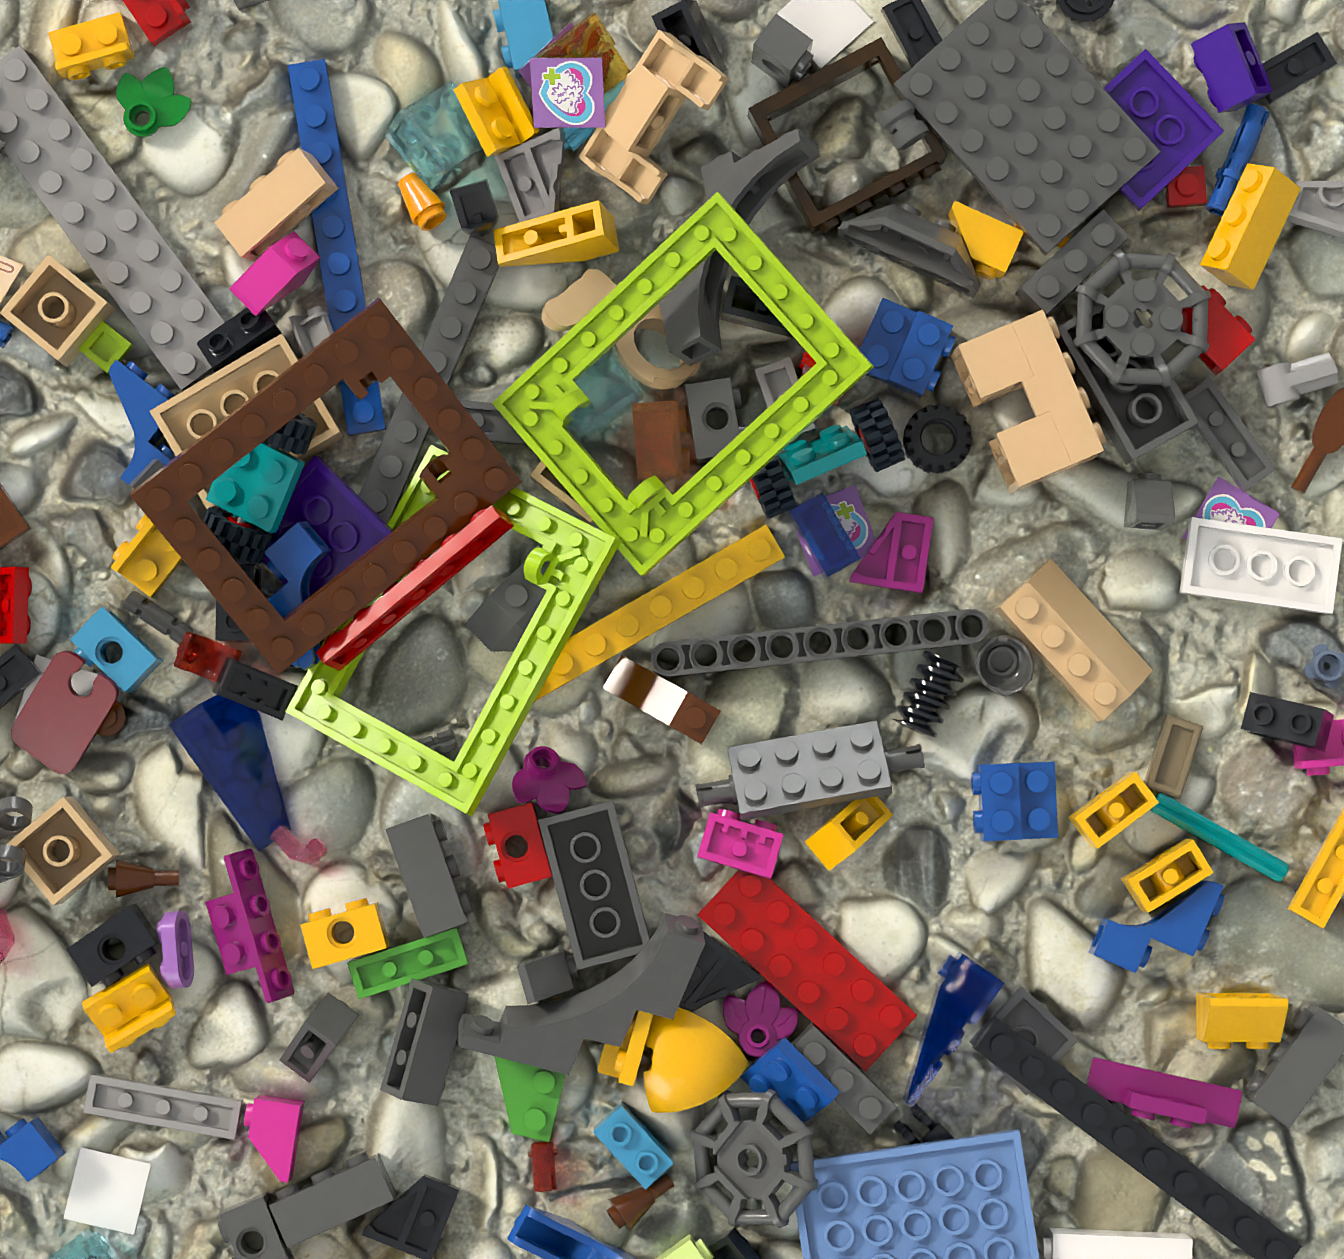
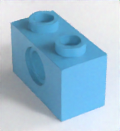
M103 606L70 639L77 646L74 653L86 660V665L91 667L95 663L105 675L117 684L119 691L122 689L126 693H133L163 662L109 608ZM118 642L123 649V655L118 662L112 664L106 658V650L110 644Z
M623 1101L594 1126L593 1133L645 1190L674 1164V1157Z

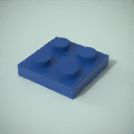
M785 1037L747 1067L740 1076L752 1092H767L769 1089L778 1092L779 1098L804 1123L831 1103L840 1092Z

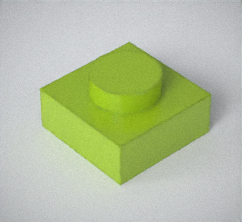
M102 320L78 350L109 374V369L114 361L118 360L121 363L134 346Z

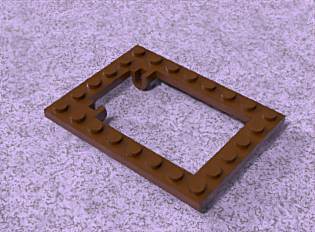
M377 298L129 494L279 675L414 568L418 561L426 558L438 549L448 536L458 533L467 526L473 515L478 511L489 508L522 481L380 298ZM391 377L449 451L447 455L442 454L428 463L419 476L435 498L283 618L187 501L342 379L358 399H362L369 394L366 389L376 381L383 383ZM446 471H449V473H447L444 477L437 481L440 475H442Z

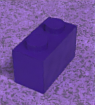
M1246 22L1226 24L1191 43L1194 51V63L1197 69L1203 73L1208 86V98L1212 105L1217 108L1218 113L1237 111L1273 92Z

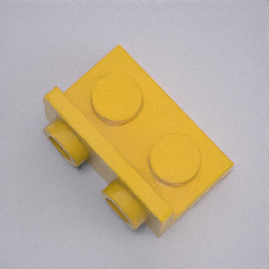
M121 12L48 32L56 59L54 63L55 68L63 79L68 78L72 81L84 79L91 75L90 71L103 67L106 70L124 67L127 64V60L135 58Z
M507 67L498 68L487 78L461 83L453 90L487 157L501 154L528 142L539 133V129L534 128L533 117Z
M144 514L136 525V529L139 532L130 543L124 541L114 552L112 559L115 562L111 569L121 574L141 591L153 598L183 559L146 514Z
M149 963L82 1001L83 1010L104 1036L105 1047L110 1053L119 1048L130 1046L138 1037L153 1028L164 1026L176 1015L172 994Z
M636 1010L621 1047L604 1043L597 1069L599 1073L619 1078V1083L634 1086L653 1014Z

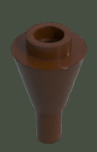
M116 860V867H108V890H116V898L152 889L154 886H179V870L154 871L153 868Z
M666 1173L654 1181L646 1190L640 1187L608 1199L611 1207L606 1211L618 1229L625 1226L628 1231H631L655 1203V1199L675 1185Z

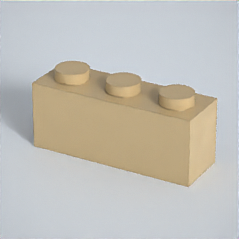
M300 148L284 154L278 160V166L271 173L257 178L250 185V191L240 200H234L222 210V216L214 222L240 257L255 262L270 246L281 240L339 189L314 156Z

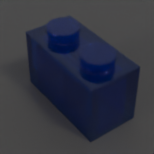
M823 492L789 511L788 516L825 580L861 559Z

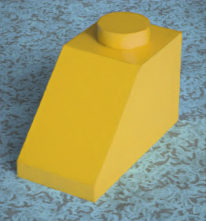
M954 201L948 216L951 224L956 228L955 233L962 235L976 274L988 280H994L995 277L1002 279L1024 232Z
M878 796L853 800L827 820L805 843L830 871L861 847L893 814Z

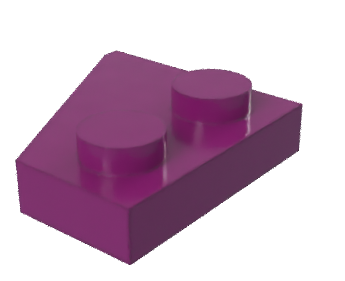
M896 512L850 576L849 583L923 593L934 518Z

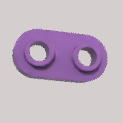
M184 911L166 912L157 925V936L162 943L163 954L160 974L163 981H166L170 988H188L191 986L194 978L190 921Z

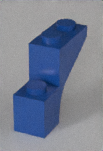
M115 360L109 369V375L135 436L133 457L127 469L120 476V479L129 485L153 459H159L165 466L176 457L174 452L163 443L158 448L155 447L163 433L150 413V410L175 395L161 384L156 389L151 387L144 381L148 374L133 362L129 361L124 366L118 360Z
M307 521L297 522L264 552L270 559L267 565L279 579L283 580L286 578L288 581L268 599L283 618L310 597L309 586L313 571L318 563L331 551ZM320 642L292 663V665L296 668L301 666L303 670L317 665L321 661L316 654V651L321 648Z
M1207 880L1200 881L1151 920L1142 924L1124 925L1103 918L1088 953L1134 973L1137 972L1138 967L1144 968L1152 952V947L1148 945L1150 939L1194 956L1196 950L1202 951L1208 940L1210 931L1205 928L1211 915L1216 916L1222 907L1225 895L1220 893L1223 885Z
M38 1117L29 1123L24 1118L18 1121L5 1132L8 1139L0 1131V1160L16 1168L27 1182L37 1177L66 1154Z
M525 1205L521 1214L516 1218L514 1227L507 1237L516 1246L543 1259H636L624 1249L601 1242L572 1220L529 1205Z

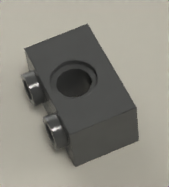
M775 14L753 44L751 63L787 88L794 80L797 82L802 80L812 66L810 62L814 57L811 53L813 39L778 14Z
M730 377L685 384V395L696 463L712 460L746 428L745 423H737L735 410L742 409L739 386H731ZM713 411H721L727 416L728 423L722 429H712L706 422L707 415Z
M268 1192L228 1207L220 1213L222 1220L218 1221L219 1231L225 1243L231 1242L236 1255L232 1259H294L290 1248H287L269 1205L272 1203ZM249 1231L260 1233L264 1239L263 1248H250L245 1241L246 1233Z

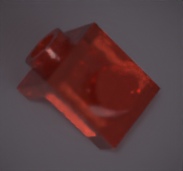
M187 631L177 648L174 667L216 682L226 657L239 661L242 651L206 636Z

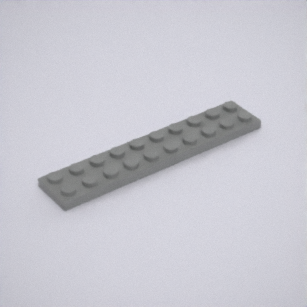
M19 45L0 59V140L7 142L2 148L181 391H184L213 371V368L197 346V342L221 326L225 321L23 47Z

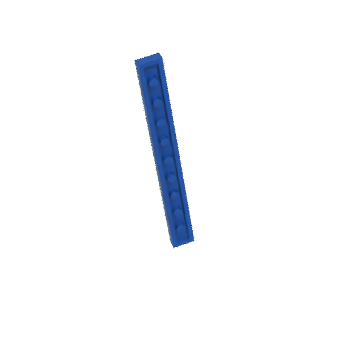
M325 59L290 64L288 65L301 149L314 156L339 188L312 212L318 254L321 257L319 260L328 316L332 329L335 332L366 308V300L327 62ZM341 380L339 383L348 435L354 436L387 430L379 381L374 382L366 389L369 394L362 399H358L346 383Z

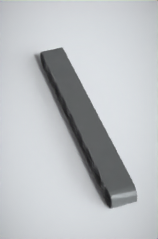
M965 609L661 643L654 648L651 654V664L653 670L658 675L670 678L965 646L983 640L989 632L990 624L983 612L977 609ZM965 617H973L979 622L980 632L974 638L964 635L961 630V622ZM927 621H935L940 624L943 630L940 640L933 642L925 638L923 626ZM898 625L904 630L905 639L901 645L894 646L886 641L885 630L888 626ZM860 629L866 634L867 644L865 648L855 650L848 645L847 634L850 630ZM822 633L827 636L830 646L826 653L816 654L810 649L809 639L811 635ZM784 637L791 642L792 652L788 657L778 658L772 653L771 643L775 638ZM740 641L750 643L754 648L753 659L748 662L736 660L733 655V647L736 643ZM709 645L713 647L717 654L715 663L710 666H702L697 663L695 652L700 646ZM666 649L675 651L679 657L677 667L670 671L661 669L657 664L658 654Z

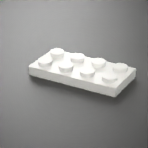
M1191 517L1189 518L1179 593L1330 615L1333 614L1343 539Z

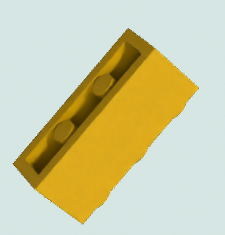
M1247 163L1200 266L1226 285L1254 290L1301 188L1275 167Z

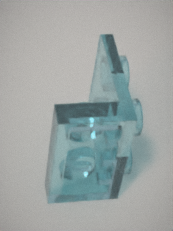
M451 81L400 110L384 134L411 169L418 174L419 178L432 191H435L444 184L457 165L483 150L453 91L457 86Z
M609 351L575 381L592 402L586 408L579 407L570 415L574 419L568 425L581 443H583L643 400L642 391L634 381H630Z

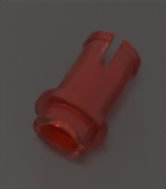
M542 1141L532 1143L531 1151L527 1152L528 1157L532 1158L533 1191L547 1192L558 1189L555 1170V1155L558 1154V1150L554 1149V1142Z

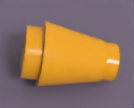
M410 173L398 182V187L401 190L413 225L419 226L422 231H428L437 227L446 219L445 203L419 178L417 173Z

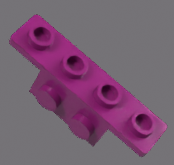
M250 848L225 855L224 862L234 893L206 901L205 903L226 975L256 967L267 1003L294 995L291 974L287 968L281 940L277 934L270 910V902L264 890L259 873V865L255 859L254 852Z
M1094 1057L1091 1061L1086 1084L1106 1100L1123 1103L1127 1107L1133 1108L1132 1115L1149 1120H1155L1156 1114L1169 1116L1170 1124L1190 1129L1193 1127V1122L1204 1125L1205 1122L1234 1128L1242 1099V1091L1097 1057Z

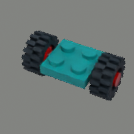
M878 397L850 409L851 421L858 436L847 425L841 427V425L830 426L819 433L820 437L809 442L799 440L789 444L785 448L786 452L777 455L749 480L753 492L768 519L797 507L792 490L788 484L791 479L798 485L865 455L868 457L869 463L873 466L875 472L905 460V454L901 441L898 439V433L893 426L891 417L889 418L888 411Z
M301 412L212 482L206 500L220 508L209 507L203 521L229 553L239 561L260 564L264 558V552L269 546L273 532H277L305 464V461L289 453L291 451L294 454L305 455L318 426L313 419L305 417Z

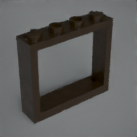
M882 37L748 108L747 117L762 145L766 146L778 139L769 123L770 121L878 63L893 87V84L903 75ZM894 89V91H895L896 95L898 96L899 100H900V101L904 100V99L896 92V90ZM914 111L916 120H922ZM928 127L929 133L921 139L928 151L927 154L819 212L797 172L791 176L784 185L811 234L819 230L823 234L831 229L833 231L841 226V219L853 212L856 217L873 209L876 206L874 201L887 194L889 199L894 198L909 189L908 182L918 177L925 181L941 171L940 165L944 164L947 155L934 132Z

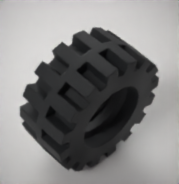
M931 404L919 409L909 419L903 433L902 441L907 458L913 462L916 468L919 467L927 473L941 474L956 468L967 457L972 445V429L966 421L967 418L964 414H960L956 408L945 406V404ZM940 423L950 429L953 435V444L949 451L936 455L924 448L921 436L927 426Z

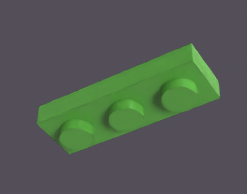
M458 927L347 962L358 999L408 984L411 978L420 980L469 964Z

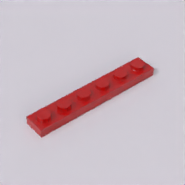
M492 505L487 509L478 511L473 515L470 523L459 533L448 536L441 543V548L429 558L418 561L414 568H412L411 573L400 582L393 583L383 591L382 597L375 603L359 610L354 615L353 621L344 629L329 635L324 645L316 651L322 663L336 670H342L514 527L507 515Z

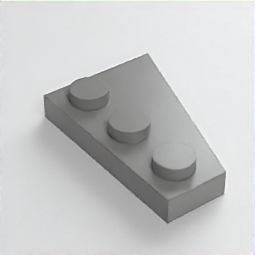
M1297 181L1296 184L1301 190L1286 221L1344 239V182Z

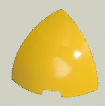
M678 1007L673 1019L654 1015L646 1040V1046L650 1047L653 1051L651 1056L652 1065L648 1071H644L645 1092L651 1112L670 1113L699 1106L717 1097L728 1089L744 1072L749 1064L746 1057L735 1042L722 1030L690 1011Z

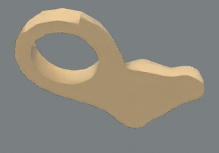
M588 269L580 279L570 285L562 294L546 302L541 319L544 325L553 331L562 332L570 330L617 285L600 270ZM660 305L654 307L614 345L621 364L635 379L646 386L660 390L679 387L695 374L701 365V361L690 366L679 359V368L666 370L652 365L638 352L634 343L635 330L650 329L666 337Z

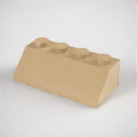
M1049 559L994 609L1096 722L1106 719L1153 672L1150 666L1052 559Z

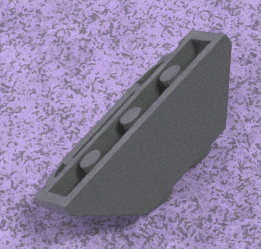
M891 204L842 222L837 237L971 298L976 296L981 286L962 235L955 233L956 228L950 223L935 219L933 223L920 217L921 212L907 204H901L900 207Z
M525 561L488 596L465 623L468 629L491 652H514L547 591L525 579ZM549 561L543 564L541 568L542 575H544L550 563ZM599 583L583 613L599 599Z

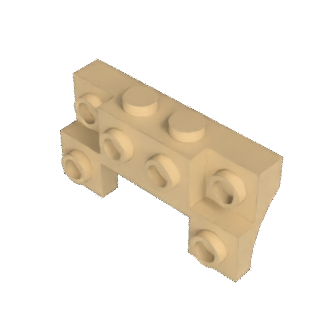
M658 30L636 67L627 75L625 84L619 94L607 107L605 112V128H596L579 158L592 170L615 183L639 203L648 205L668 175L649 158L650 153L686 97L700 108L709 110L729 78L706 58L692 52L672 34Z

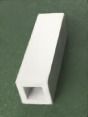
M1048 1228V1238H1042L1041 1255L1043 1259H1192L1193 1239L1186 1233Z

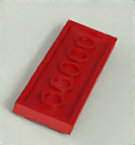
M737 870L697 914L865 1072L917 1016L771 879Z

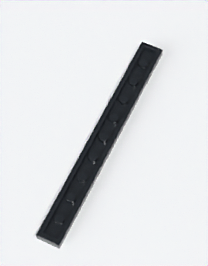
M997 1017L992 1019L972 1046L977 1052L1254 1259H1293L1301 1249V1245Z

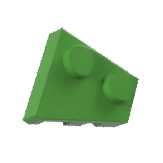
M494 1056L512 1134L549 1142L565 1074Z

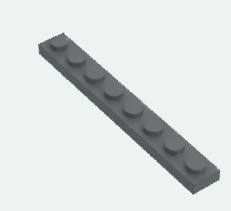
M472 235L469 236L421 348L423 355L447 386L450 384L500 267L497 262L495 245ZM403 393L359 493V497L386 524H388L397 508L430 430L428 424Z

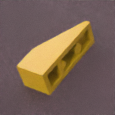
M599 200L493 230L497 262L500 267L587 261L619 252L615 218Z

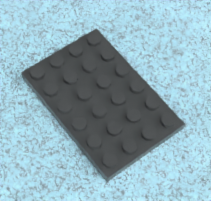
M987 0L893 84L896 92L903 99H910L915 107V113L1044 255H1047L1161 152L1023 0Z

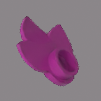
M539 746L525 756L523 769L514 775L512 793L518 803L536 799L538 805L545 811L561 814L568 806L569 790L582 789L587 786V781L583 771L577 765L561 761L553 749Z
M763 981L754 987L746 1001L736 996L727 995L723 1002V1018L726 1027L739 1036V1044L742 1050L752 1057H761L777 1041L784 1037H790L797 1027L798 1010L791 1007L780 1008L778 992L768 981ZM755 1031H761L765 1035V1040L762 1043H755L751 1039V1034Z

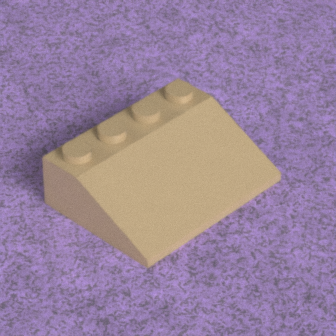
M280 334L150 410V413L175 456H177L296 363L298 358L284 335ZM319 397L301 412L305 417L313 419L318 425L305 455H298L290 451L289 454L305 461L345 437L322 397ZM211 482L198 495L207 509L212 506L220 508L206 500L212 485Z

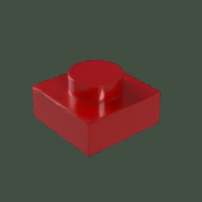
M1204 166L1186 167L1165 187L1167 208L1195 207L1207 204Z

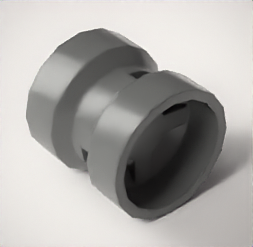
M909 98L891 106L877 118L883 130H888L893 135L891 143L897 152L909 148L929 133V129L924 121L916 120L914 114L915 107Z

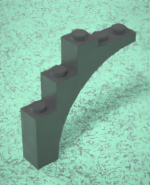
M797 128L783 134L779 139L752 151L744 158L739 157L732 151L716 157L715 160L700 168L707 201L716 192L721 193L749 225L756 213L781 185L797 171L820 157L818 144ZM697 210L693 211L692 214H690L689 216L679 220L677 222L678 228L686 220H688ZM717 250L660 302L669 352L690 366L722 350L719 327L720 305L729 263Z

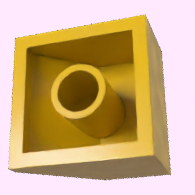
M1196 993V1039L1207 1042V1048L1230 1049L1231 1042H1246L1247 1049H1269V1042H1281L1288 1010V998L1274 993Z

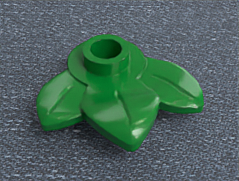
M167 67L151 72L141 82L131 74L124 73L117 85V100L125 109L123 115L125 127L131 134L137 137H149L155 134L160 127L177 125L185 118L191 108L192 101L190 98L183 95H174V82ZM140 114H148L150 119L147 124H137V118Z

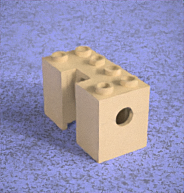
M1044 310L958 345L951 355V359L973 408L1023 387L1036 416L995 434L997 438L988 442L1010 494L1093 460L1104 451L1102 444L1106 443L1098 422L1092 423L1086 410L1090 408V402L1083 387L1077 388L1071 374L1075 373V367L1068 352H1061L1056 339L1060 338L1058 327L1052 317H1046Z

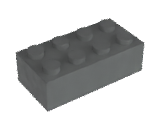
M1093 307L1092 331L1102 329L1103 307ZM1134 311L1133 314L1135 315L1136 319L1133 322V324L1135 327L1139 328L1143 324L1141 323L1139 317ZM1077 316L1058 326L1060 338L1056 340L1062 353L1068 352L1075 367L1073 375L1080 387H1083L1092 408L1125 465L1199 423L1174 379L1172 380V385L1165 388L1161 385L1117 383L1116 386L1108 383L1109 378L1080 347H1075L1073 340L1076 338ZM1105 338L1099 340L1097 343L1116 363L1120 354ZM1138 357L1129 358L1126 367L1153 369L1151 359Z
M614 800L538 820L577 970L638 954L649 942L650 936Z

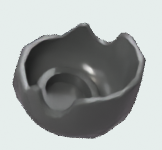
M999 635L988 639L978 650L975 664L982 683L1001 695H1010L1022 691L1032 680L1035 666L1032 653L1027 645L1009 635Z

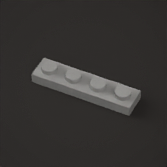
M92 1073L89 1079L83 1113L235 1140L238 1134L244 1100Z

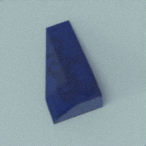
M215 695L169 724L189 756L259 852L292 830L259 711L220 695Z
M958 952L955 957L949 954L937 971L941 977L935 987L903 1095V1100L911 1107L940 1071L943 1062L940 1061L944 1054L949 1056L961 1044V1039L965 1034L962 1028L965 1024L975 1025L1005 984L961 952Z

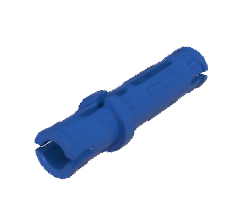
M1248 104L1246 106L1243 119L1233 139L1223 167L1217 170L1215 188L1205 207L1206 210H1209L1214 215L1223 216L1240 177L1253 156L1263 127L1270 115L1269 111H1266L1265 108L1259 105Z

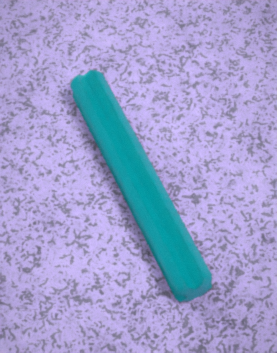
M1158 793L1155 796L1159 803L1150 809L1153 813L1275 881L1281 882L1285 878L1289 870L1288 863L1165 794Z

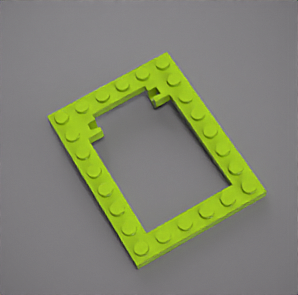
M716 192L492 404L603 532L620 541L617 549L641 576H645L874 366L721 193ZM717 250L814 359L816 364L676 493L672 494L660 479L654 475L639 484L627 498L566 428L574 419L570 414L579 407L586 408L592 402L575 381ZM656 494L648 503L646 502L651 496Z
M430 445L387 524L393 531L435 498L419 476L428 463L442 454L447 455V452ZM446 471L442 475H440L437 481L444 477L447 473H449V471ZM516 487L492 506L507 515L514 525L511 528L512 530L543 545L542 548H534L528 555L524 564V576L526 580L547 591L455 761L450 760L340 698L365 650L340 671L323 664L322 661L313 668L308 669L285 711L470 816H473L620 544V541L615 537ZM546 561H549L550 563L544 575H542L541 568ZM407 573L403 575L400 579H398L396 582H400L403 578H405ZM382 593L378 595L376 598H374L363 608L371 606L373 603H375L379 598L382 597ZM354 615L332 633L344 629L353 621Z

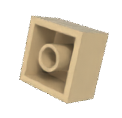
M48 254L0 311V314L56 360L68 367L81 352L78 349L100 322L102 320L106 322L116 309Z
M63 796L6 844L19 847L20 849L24 847L26 850L24 871L53 906L63 904L121 855L73 796Z

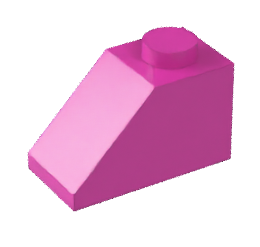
M293 231L270 246L229 290L255 316H258L302 286L321 257Z
M258 1095L254 1098L253 1104H247L244 1126L250 1127L248 1138L279 1181L288 1183L293 1178L305 1101Z

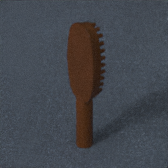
M1344 387L1338 389L1328 400L1315 423L1312 434L1314 447L1291 486L1293 490L1300 494H1305L1326 455L1338 451L1344 444Z

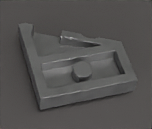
M556 128L494 156L519 223L559 212L565 132L561 128Z

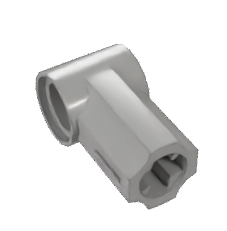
M1329 352L1291 364L1289 361L1278 363L1256 371L1267 408L1299 399L1300 395L1338 384L1337 367Z

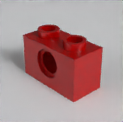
M534 802L488 814L489 822L484 823L483 827L488 845L496 844L499 859L494 860L493 863L499 883L506 881L507 888L509 889L553 876ZM513 835H520L527 841L528 849L522 857H514L507 851V841Z

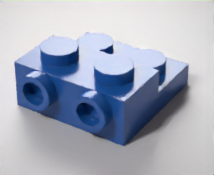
M882 298L860 348V351L874 366L866 375L918 398L922 397L925 389L932 392L941 374V371L935 369L940 355L948 357L956 339L955 336L950 334L953 325L918 310V312H915Z
M1055 762L977 765V772L971 773L972 795L979 796V811H973L974 834L980 833L981 841L1058 838Z

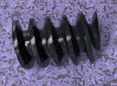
M924 651L923 657L930 665H917L916 670L923 676V679H910L909 683L917 692H904L903 698L910 706L898 705L896 711L903 717V720H892L924 736L936 737L937 733L931 728L930 724H943L944 722L943 718L936 711L937 709H950L951 706L943 697L944 695L956 696L957 692L950 683L951 681L963 683L964 678L956 671L957 668H961L960 666L934 653Z

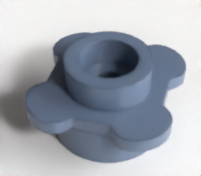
M1319 644L1313 648L1314 656L1311 663L1304 668L1305 676L1308 679L1316 678L1323 681L1327 688H1335L1340 684L1339 677L1344 671V653L1331 651L1327 645ZM1325 662L1329 663L1330 668L1328 670H1325L1323 668V664Z

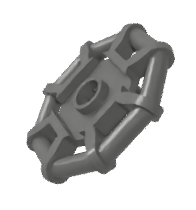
M1122 250L1114 252L1113 258L1087 282L1077 286L1075 294L1078 295L1076 338L1073 341L1075 347H1080L1109 378L1108 383L1115 386L1117 383L1161 385L1165 388L1171 386L1172 380L1201 353H1207L1210 344L1207 343L1208 302L1212 297L1209 290L1205 291L1175 259V254L1170 252L1167 255L1124 253ZM1130 269L1158 270L1154 281L1150 279L1133 280ZM1118 274L1123 284L1109 298L1098 292ZM1170 276L1188 297L1179 301L1163 284L1167 277ZM1093 305L1103 307L1102 329L1092 331ZM1193 307L1192 335L1181 332V324L1183 322L1182 310ZM1135 310H1139L1141 313L1147 311L1151 315L1149 318L1150 328L1147 329L1144 325L1139 328L1134 326L1133 322L1136 317L1133 312ZM1105 338L1120 354L1116 363L1097 343L1099 340ZM1175 341L1184 346L1185 348L1166 365L1161 354ZM1138 357L1151 359L1153 369L1126 367L1129 358Z
M769 1089L767 1092L732 1093L726 1090L718 1095V1101L697 1128L691 1129L689 1137L693 1140L696 1182L693 1185L696 1191L700 1190L728 1219L730 1226L738 1228L740 1225H775L778 1228H782L788 1225L789 1217L810 1191L816 1190L819 1181L815 1178L812 1145L814 1130L812 1126L807 1127L779 1098V1093L772 1089ZM739 1108H758L756 1118L742 1120ZM774 1114L792 1134L784 1137L769 1122L772 1115ZM725 1118L728 1126L717 1137L712 1132ZM796 1143L799 1172L791 1170L790 1166L793 1162V1153L789 1146ZM709 1148L713 1149V1155H717L718 1165L714 1166L715 1173L712 1174ZM747 1150L757 1154L758 1166L749 1167L747 1165L749 1160L746 1154ZM720 1181L734 1196L733 1200L731 1201L715 1183ZM784 1182L793 1185V1189L780 1203L775 1193ZM747 1199H762L765 1209H747Z

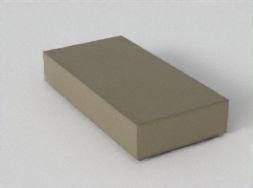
M1168 714L1164 716L1144 780L1149 789L1181 798L1203 730L1202 725Z

